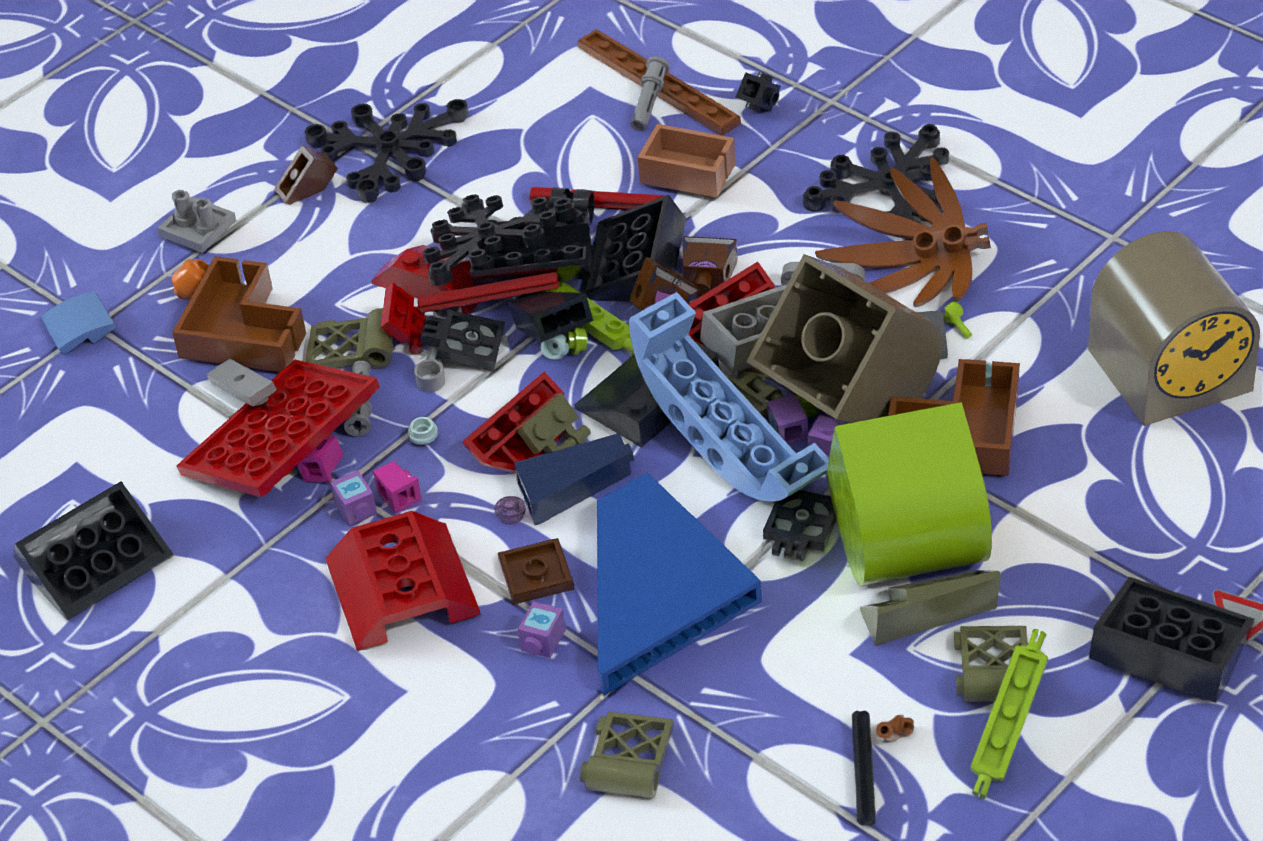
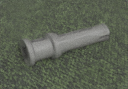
M653 56L647 60V71L642 76L640 82L642 91L630 123L631 127L637 131L647 129L657 93L664 87L663 78L668 73L670 64L662 57Z
M357 361L352 366V372L370 376L371 366L366 361ZM369 400L360 406V412L356 409L351 417L345 420L344 429L347 434L362 437L370 432L371 422L369 416L372 412V404ZM357 420L359 421V428H358V429L356 428V421H357Z

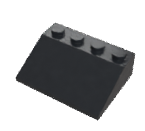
M670 195L663 196L598 222L592 245L591 278L584 279L581 293H585L590 300L630 301V295L646 257L675 272L686 217Z
M694 341L719 368L718 353ZM635 354L574 404L575 409L610 430L620 433L622 437L641 448L671 423L650 392L639 369Z
M120 481L15 543L13 557L30 581L68 621L167 561L174 554L125 485Z
M1128 577L1094 626L1089 659L1100 662L1105 666L1132 673L1136 677L1146 678L1163 684L1168 688L1189 693L1199 699L1216 703L1229 682L1255 619Z

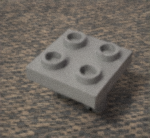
M179 189L171 195L175 212L158 227V232L162 238L203 253L237 220L235 212L211 204L209 199L190 197L188 191Z

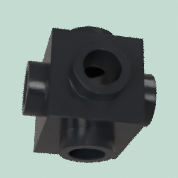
M745 72L736 98L747 102L746 108L759 113L762 108L772 111L773 106L779 99L781 86L772 82L774 77L762 72H758L757 76Z

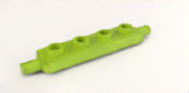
M559 281L558 289L548 291L580 293L563 281ZM587 298L594 321L582 325L580 328H584L586 332L611 349H626L634 355L629 325Z
M1033 629L1028 645L1016 646L971 764L970 771H973L978 776L972 794L978 797L980 792V798L985 799L991 781L1003 782L1048 662V656L1040 651L1047 635L1042 630L1038 637L1039 629Z

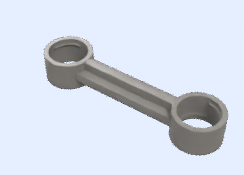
M459 306L433 311V317L446 319L443 316L447 315L448 310L462 312V309ZM430 346L426 360L419 362L414 368L417 388L423 392H435L445 385L444 368L442 365L444 359L437 358L439 347ZM429 374H436V376H434V377H430V378H425V377H424V376L429 375Z

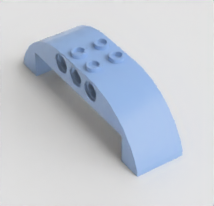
M677 292L630 317L629 328L633 351L642 376L654 399L674 426L708 464L731 486L757 500L772 502L792 495L827 473L829 458L815 443L796 454L688 335L696 312Z

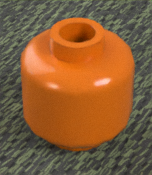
M201 259L186 260L171 277L174 293L182 300H190L209 265Z

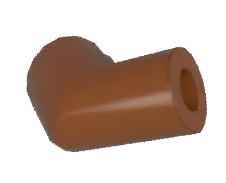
M904 714L896 715L888 722L879 723L876 733L885 741L894 742L899 739L901 734L910 736L914 731L915 721L910 717H904Z

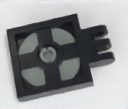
M448 310L446 319L433 316L425 318L420 342L425 345L439 347L437 358L494 370L505 322Z
M798 490L782 500L775 501L763 529V539L775 541L771 554L779 557L782 548H785L784 558L791 559L796 550V560L803 562L808 549L824 552L837 520L831 496Z

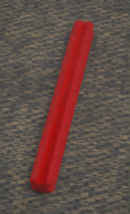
M532 187L529 193L530 202L536 198L545 197L549 204L553 188ZM594 191L595 207L630 210L663 197V195Z
M556 272L428 294L419 296L417 304L419 311L426 313L549 291L559 288V278Z

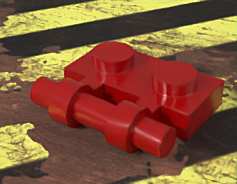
M392 283L385 288L380 328L401 343L407 340L409 351L413 354L419 353L424 345L420 342V336L426 315L419 311L418 306L414 307V297L395 283Z

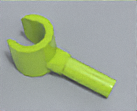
M953 301L944 309V322L947 324L953 323L968 339L972 336V333L960 319L963 316V308L959 303Z

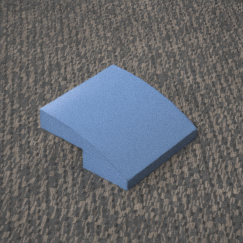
M95 291L65 300L40 316L58 349L64 355L87 338L95 344L117 327Z

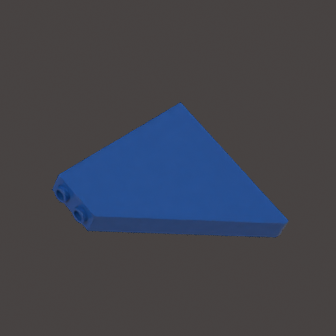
M648 472L597 500L598 674L600 691L605 696L762 602L761 580Z

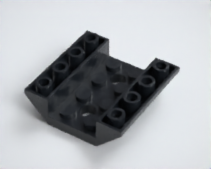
M576 210L577 216L573 220L557 222L556 225L548 228L540 226V228L544 229L547 242L538 248H525L523 239L501 238L503 249L495 253H488L485 246L479 245V249L485 250L488 261L481 266H471L470 275L474 285L479 286L551 272L557 273L559 281L591 278L592 243L589 211L581 212ZM514 217V218H511L509 221H512V220H515V219H519V218H522V217ZM487 220L488 222H493V224H496V225L509 222V221L498 222V221H496V220ZM527 225L515 229L523 230Z

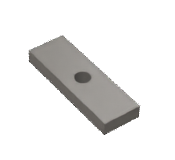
M230 358L206 374L210 383L251 406L265 403L269 396L276 391L272 381Z

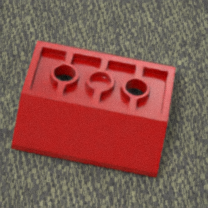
M409 511L353 527L325 558L357 651L387 643L385 625L444 608L450 624L481 615L446 523L420 513ZM391 542L397 544L396 546L390 548L383 547L385 544ZM406 586L413 587V589L409 592L399 591L401 588Z

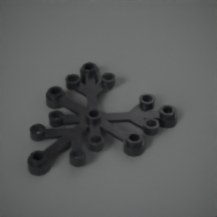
M463 99L451 100L446 105L447 112L423 122V120L430 117V108L426 103H419L414 106V115L409 126L406 115L397 113L391 117L389 129L383 130L373 120L372 107L369 104L362 103L355 105L351 109L352 120L358 127H365L374 137L356 136L348 128L345 121H336L332 124L333 134L326 133V128L321 124L308 126L304 133L306 142L312 148H321V152L326 154L332 161L338 158V152L351 146L376 147L379 153L373 165L347 175L348 187L357 189L358 198L362 202L372 203L376 201L379 195L378 183L380 178L384 181V187L387 192H396L401 188L399 176L393 175L386 167L390 154L404 167L405 175L409 180L414 182L422 180L426 174L424 159L410 157L404 150L418 151L419 156L429 157L434 154L433 142L430 140L415 141L410 139L441 140L443 146H454L457 143V136L454 130L432 129L450 121L454 123L464 122L469 114L468 105ZM408 126L407 130L400 133V130H403Z
M933 124L922 126L918 132V140L906 155H904L900 146L899 133L890 131L884 135V146L889 149L896 163L895 169L912 182L932 181L930 170L931 157H934L939 165H946L949 162V150L944 147L936 148L940 144V131ZM875 147L871 150V162L876 164L879 172L852 164L847 155L840 154L831 161L830 170L822 171L819 175L820 185L823 188L832 189L822 190L818 186H811L803 194V206L806 210L820 211L825 207L826 200H830L831 210L840 213L834 206L835 200L849 203L856 194L879 190L883 195L891 196L895 205L891 211L886 212L918 223L921 222L915 220L913 216L927 222L910 207L899 192L891 177L890 166L887 162V150L883 147ZM936 148L933 150V155L918 158L925 149ZM920 168V171L906 173L908 170ZM854 175L869 181L851 184L842 180ZM918 186L943 213L934 189L930 190ZM902 238L903 241H905V240H913V239Z
M472 194L464 197L462 207H454L447 211L449 221L451 223H476L477 227L452 226L445 219L432 223L431 236L434 243L440 244L441 251H439L438 247H429L422 252L425 263L431 264L428 271L430 284L432 286H443L453 280L451 269L467 255L469 256L471 266H481L487 263L486 252L483 249H479V245L485 246L488 253H495L503 249L501 238L523 239L524 246L528 249L543 246L547 239L544 229L540 228V226L548 228L556 225L557 222L573 220L577 216L574 203L568 198H563L555 201L554 207L549 209L547 198L539 197L531 201L532 209L522 218L496 225L493 222H488L487 218L504 207L500 195L488 197L485 200L486 208L483 199L479 198V195ZM527 225L523 230L515 229ZM450 257L445 262L439 261L441 259Z

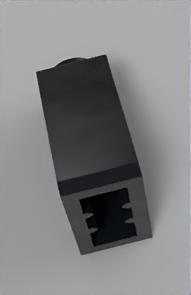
M543 291L526 294L508 301L516 328L540 342L594 321L585 293Z

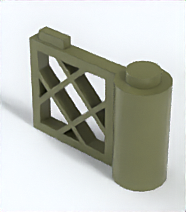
M383 308L372 310L367 318L340 322L328 320L312 325L306 362L336 368L351 366L357 361H366L374 369L387 367L392 359L394 337L388 335L380 328ZM360 329L351 338L346 335L351 330ZM332 334L323 342L318 339L319 335ZM339 339L342 340L344 343L334 350L330 347ZM352 347L357 350V353L354 355H343ZM324 351L329 354L324 359L315 360Z
M1026 625L960 626V632H954V650H961L962 675H956L957 695H963L964 702H995L1009 666L1004 662L1012 657L1016 646L1028 645ZM1006 637H1020V640L1012 646L1003 641ZM968 638H982L985 642L977 646L969 641ZM995 646L1003 652L995 657L988 653L987 650ZM977 657L987 662L984 666H969V663Z
M608 711L606 717L600 716L596 727V735H600L594 755L590 756L588 762L582 763L580 781L585 782L587 790L655 798L660 770L674 727L673 719ZM613 724L626 725L630 729L617 734L612 727ZM650 729L663 730V733L653 738H649L645 732ZM638 736L642 743L631 748L625 743V741ZM616 745L623 751L616 755L604 754L606 750ZM649 749L656 755L654 760L641 759L637 756Z

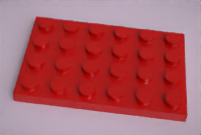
M294 359L271 380L276 387V391L269 396L265 403L257 406L245 403L177 464L176 467L181 476L263 497L284 476L291 473L293 468L324 439L328 438L342 422L349 419L357 408L371 398V395L380 388L376 377Z

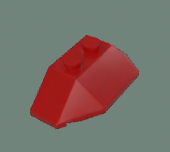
M426 245L404 250L386 262L371 280L373 285L382 288L395 283L417 299L423 295L475 286L470 275L471 263L468 258H464L451 269L453 280L443 286H432L428 277L431 264L425 263L422 254L423 250L429 248ZM450 257L441 259L439 261L445 262ZM478 303L461 306L462 313L470 314Z
M758 261L688 304L696 312L688 334L693 341L705 346L700 341L703 312L774 289V283Z
M544 371L461 443L481 465L515 473V462L536 457L545 452L542 449L540 452L533 454L516 429L555 395L560 393L565 395V393ZM561 434L554 439L555 442L561 438Z

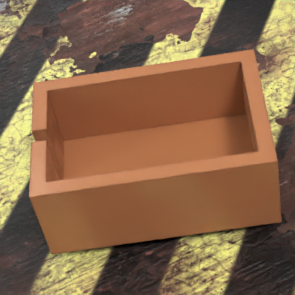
M656 124L637 157L639 181L643 184L718 198L726 183V179H728L736 164L735 139Z

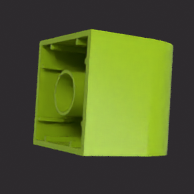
M962 402L835 426L826 480L847 561L858 585L862 586L986 562L990 559L992 527L988 498Z

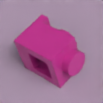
M329 436L297 464L304 482H331L333 479L331 473L344 456L337 437Z
M395 461L373 471L377 493L395 514L422 500L418 478L416 476L412 477L407 469L402 470Z

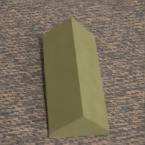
M975 570L889 587L890 601L860 606L861 615L874 645L884 644L996 609L1001 578L1000 571Z

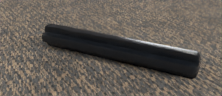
M856 710L852 713L857 822L861 826L866 824L871 826L876 822L870 714L866 710Z

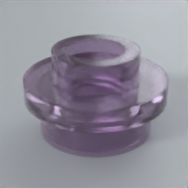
M506 496L496 502L494 510L495 515L502 523L512 525L522 520L526 507L521 498Z

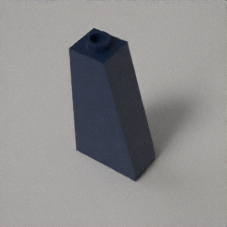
M620 433L515 462L517 485L534 525H539L631 475L630 462L634 461V456L630 444H624Z

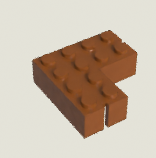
M214 256L172 332L178 357L219 364L224 363L230 358L248 368L281 372L294 360L296 356L295 351L299 350L307 334L302 309L266 304L273 289L268 263L243 260L242 268L246 285H244L238 259Z
M959 359L953 401L891 396L888 416L962 402L982 474L1009 476L1019 392L1020 363L992 361L991 387H985L986 361Z

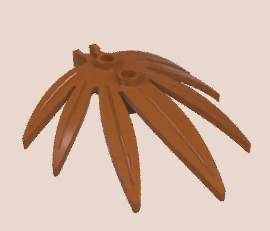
M931 157L932 183L936 198L944 214L941 213L934 202L915 183L892 167L890 169L891 177L905 201L919 216L932 224L931 227L878 209L835 200L834 206L836 210L854 222L882 234L913 240L817 250L815 255L817 258L831 263H854L863 268L870 269L913 265L869 283L884 293L907 287L940 268L914 300L913 306L920 307L942 292L949 283L953 273L952 294L956 302L962 300L971 286L973 277L970 251L977 248L988 249L991 248L989 236L980 238L981 235L989 234L987 223H981L974 228L965 227L962 209L956 193L936 159Z

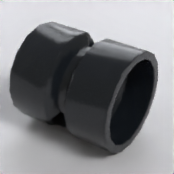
M553 187L550 195L549 209L554 207L555 201L568 198L574 203L576 210L581 212L589 211L591 226L595 210L594 191L576 189L572 193L569 188Z

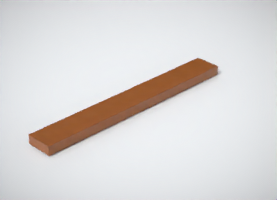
M598 29L578 40L579 49L641 86V78L647 71V59ZM666 73L664 75V87L657 93V97L721 136L741 124V116L672 74Z

